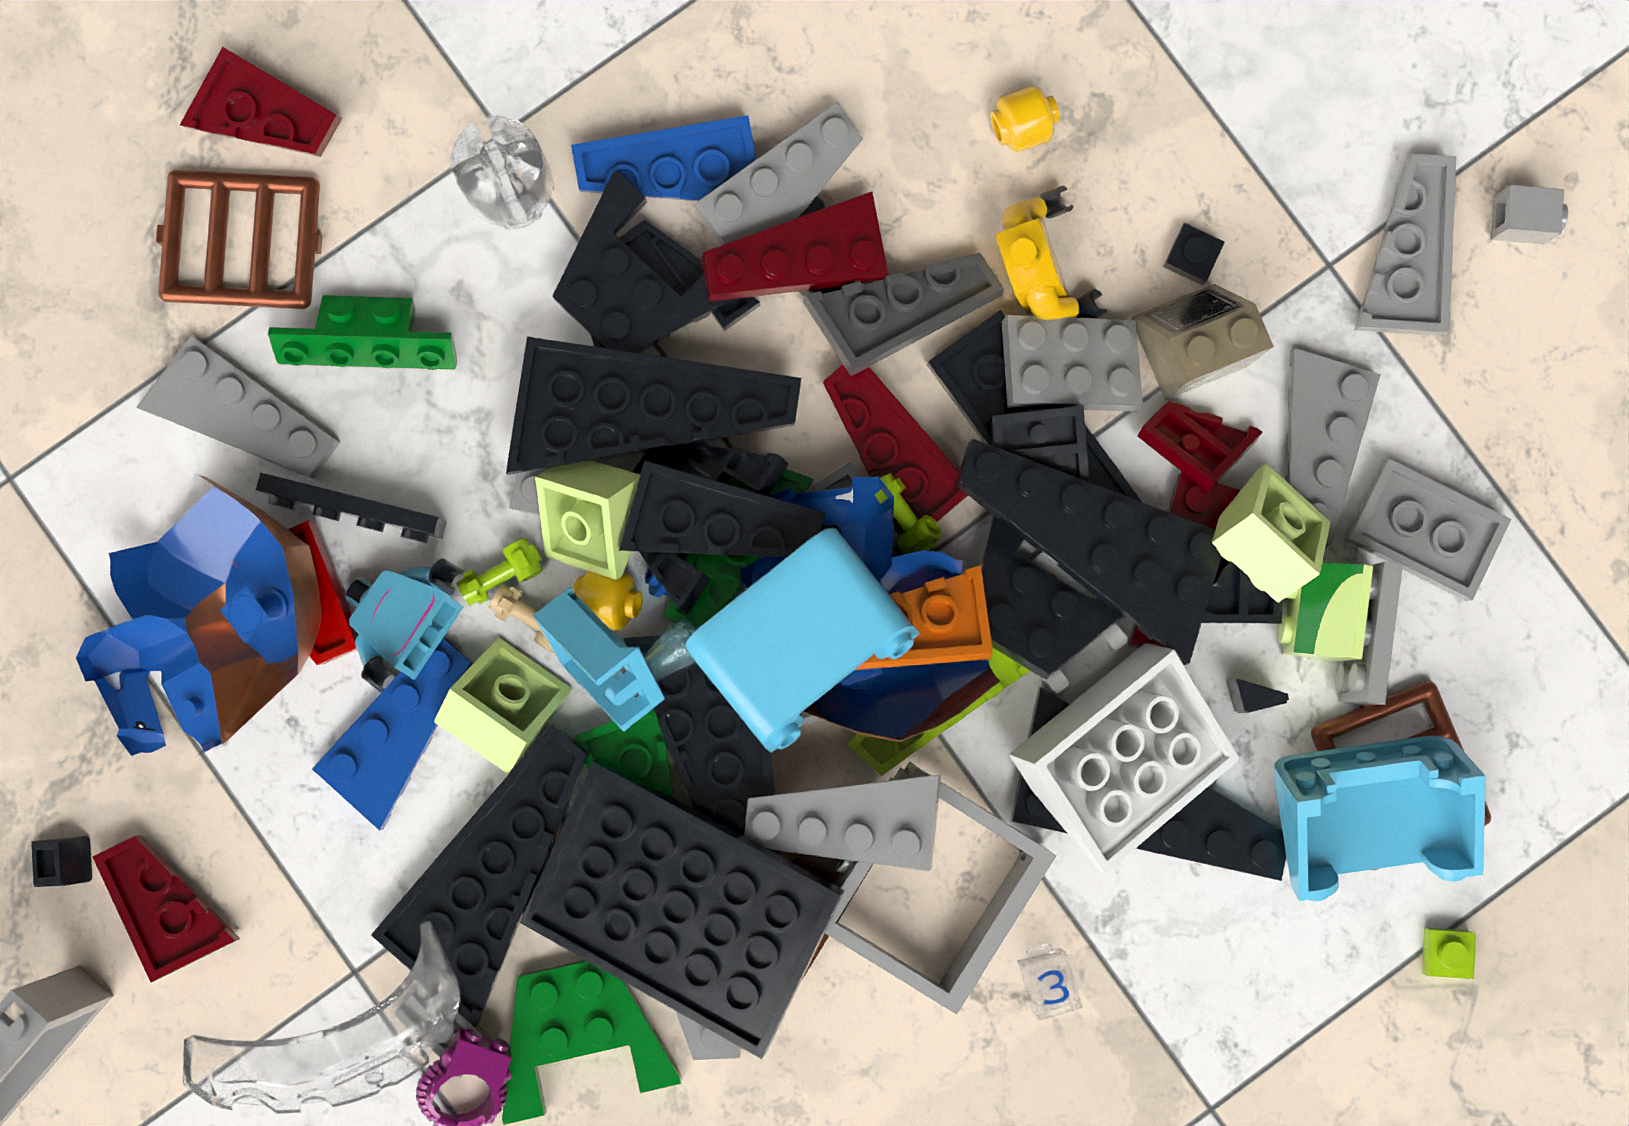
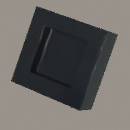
M1184 223L1177 234L1163 267L1204 285L1211 274L1225 241Z

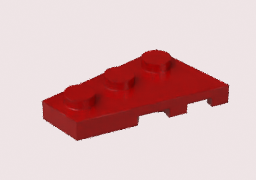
M305 521L288 530L310 548L319 585L322 610L320 629L310 658L316 665H324L357 651L355 640L358 633L349 625V619L352 615L315 521Z

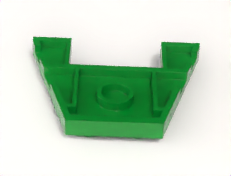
M586 960L518 976L510 1041L512 1059L508 1067L512 1071V1077L506 1082L507 1098L504 1099L506 1102L503 1106V1125L545 1116L547 1110L537 1066L623 1046H630L640 1093L681 1084L682 1078L678 1068L672 1063L663 1047L662 1041L655 1029H652L627 983Z

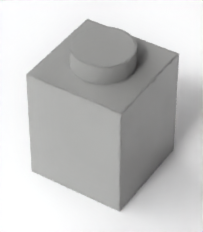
M1522 185L1507 186L1493 197L1491 240L1545 244L1560 235L1568 220V207L1566 204H1563L1564 189Z

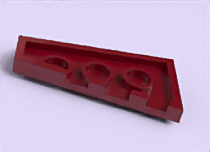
M873 191L704 251L701 258L709 301L835 288L856 282H861L862 285L884 280L885 276L889 275Z
M842 364L823 381L867 473H869L870 477H879L880 479L889 473L895 479L900 478L905 485L900 495L918 520L924 515H928L938 522L968 497L966 493L955 486L959 470L870 367L850 376ZM894 518L893 523L899 533L898 535H900L904 530Z

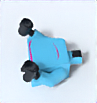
M443 558L439 559L432 567L406 568L400 574L385 570L380 573L374 584L362 578L352 582L346 592V600L357 607L349 619V625L358 633L355 645L363 664L362 679L380 693L385 690L383 688L385 680L390 675L397 677L400 671L412 679H416L464 608L445 592L451 595L454 594L456 589L452 587L453 580L457 575H463L465 570Z

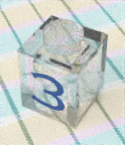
M1051 943L1039 945L1025 951L1027 958L1017 960L1032 1013L1038 1021L1083 1008L1068 955L1061 947L1053 949Z

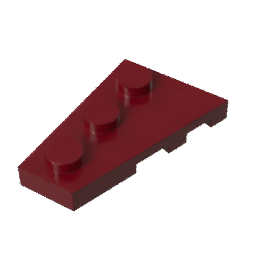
M222 47L183 117L180 126L321 157L342 118Z
M142 835L133 836L92 856L150 983L240 939Z

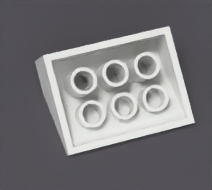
M1147 643L1132 653L1009 754L1034 794L1103 874H1106L1240 760L1175 650Z

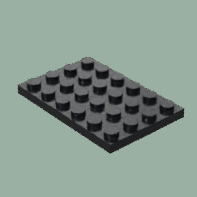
M598 758L592 761L520 923L762 1059L766 1055L845 890Z

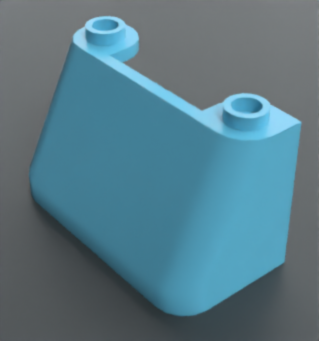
M829 528L813 536L699 627L687 640L686 649L762 745L770 752H773L776 748L783 749L788 747L798 739L801 734L799 728L803 723V718L800 715L802 711L875 654L880 659L887 657L897 659L912 647L913 639L920 633L839 531L835 528Z
M1441 736L1415 737L1289 755L1275 762L1274 781L1292 890L1299 901H1322L1336 893L1339 888L1338 874L1422 862L1432 873L1445 881H1460L1465 877L1483 875L1485 774L1452 739Z

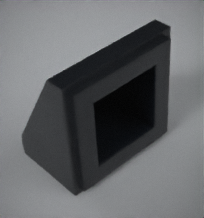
M1237 678L1226 680L1234 712L1250 713L1285 704L1289 700L1288 693Z
M80 836L31 841L34 887L67 886L87 883L92 880L89 837Z

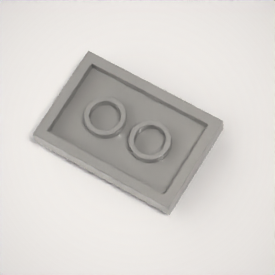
M1007 315L1002 320L1008 408L1040 409L1081 404L1084 406V410L1137 411L1143 406L1136 320L1070 317L1041 320L1036 316Z
M1388 458L1383 460L1345 541L1387 562L1403 564V570L1465 601H1470L1474 599L1511 519Z
M1381 562L1371 565L1373 566L1362 659L1344 661V665L1341 664L1338 667L1335 688L1337 692H1340L1339 702L1355 705H1385L1403 564Z

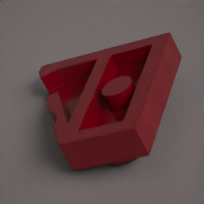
M1168 401L1142 426L1137 437L1205 491L1209 492L1257 442L1263 432L1250 425L1246 431L1222 424L1223 417L1207 412L1198 413L1187 406Z

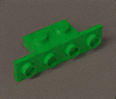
M323 295L315 329L269 327L268 337L276 362L283 365L380 367L385 369L414 368L428 370H454L457 365L452 333L411 332L415 315L413 298Z

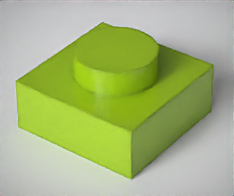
M1424 928L1422 974L1431 977L1474 979L1476 933L1467 930Z

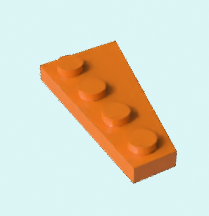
M981 565L967 569L964 574L944 579L942 577L926 582L924 587L902 594L899 591L889 594L920 634L913 639L912 647L897 659H891L890 657L880 659L874 654L855 670L991 659L993 649Z

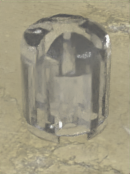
M494 115L486 117L494 141L487 144L474 121L462 130L453 144L450 164L451 170L457 179V185L477 216L490 224L503 226L508 230L530 225L541 218L543 215L542 211L550 201L552 189L554 190L555 188L551 167L546 161L536 137L530 128L517 119ZM504 174L508 175L514 194L508 195L502 182L499 181L501 180L500 177Z

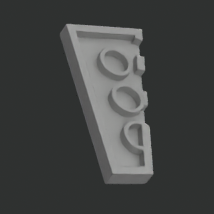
M836 102L693 204V206L720 245L799 218L863 138L839 102Z
M1412 153L1406 158L1354 330L1444 336L1449 333L1456 156Z
M192 335L136 407L312 479L340 444L339 441Z
M1294 348L1290 351L1289 367H1292L1291 387L1288 389L1290 423L1286 443L1288 475L1285 476V480L1331 522L1326 542L1327 547L1331 546L1381 374Z
M942 774L749 798L744 836L771 850L929 871L932 869Z

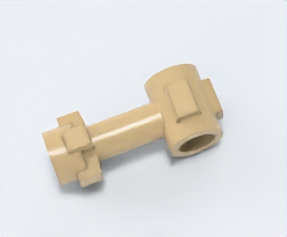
M502 584L494 594L488 607L496 612L494 616L502 621H506L511 615L535 629L538 633L534 641L541 647L554 653L533 617L538 610L520 600L523 591L515 586L509 588Z

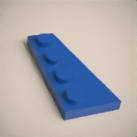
M749 115L571 145L579 191L603 194L611 175L617 170L644 197L699 201L756 160Z
M443 637L416 679L414 680L400 672L312 770L379 831L383 830L398 798L406 789L419 759L425 753L433 738L432 735L438 726L434 720L449 689L472 666L473 662Z

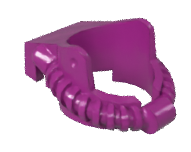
M458 1029L454 1037V1046L447 1048L439 1060L433 1062V1065H429L426 1068L427 1071L422 1073L417 1083V1105L421 1109V1113L424 1116L426 1115V1119L433 1121L432 1126H482L483 1123L487 1125L494 1122L497 1114L502 1110L501 1107L506 1102L504 1101L507 1098V1085L505 1083L512 1077V1071L508 1068L512 1059L511 1046L500 1038L491 1040L483 1037L475 1029ZM464 1074L475 1075L482 1079L490 1088L487 1098L477 1109L468 1113L458 1114L457 1117L441 1112L440 1107L434 1102V1097L441 1085L452 1077Z

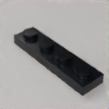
M260 472L255 489L269 495L268 504L295 510L297 503L314 507L312 515L338 522L341 514L357 517L356 526L382 533L385 525L401 528L400 537L425 544L428 543L429 536L442 539L447 521L429 514Z

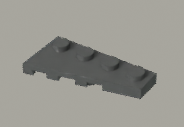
M981 253L927 265L925 270L904 274L902 271L886 275L884 280L861 285V282L844 285L841 290L822 294L819 291L806 294L803 303L850 376H853L1001 297L1004 287Z

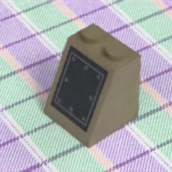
M1216 284L1131 318V320H1136L1137 335L1165 400L1244 369L1274 347L1256 304Z

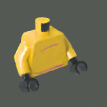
M1059 186L1042 193L1039 197L1007 207L1002 214L1004 231L995 234L1016 298L1027 315L1032 313L1041 320H1054L1066 317L1098 318L1107 312V309H1100L1095 304L1094 300L1102 296L1101 291L1093 289L1077 299L1069 297L1043 219L1044 217L1052 219L1073 210V205L1066 207L1061 201V192L1068 190L1066 186Z

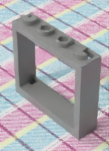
M909 761L905 769L900 767L895 777H891L889 780L924 777L931 774ZM941 781L940 799L1018 847L1022 852L940 983L938 984L837 921L873 863L844 859L838 860L835 870L839 873L832 884L845 890L825 934L957 1015L1056 858V855Z
M77 966L12 989L0 1002V1126L4 1124L114 996L82 967ZM13 1002L25 1011L15 1021L4 1013Z

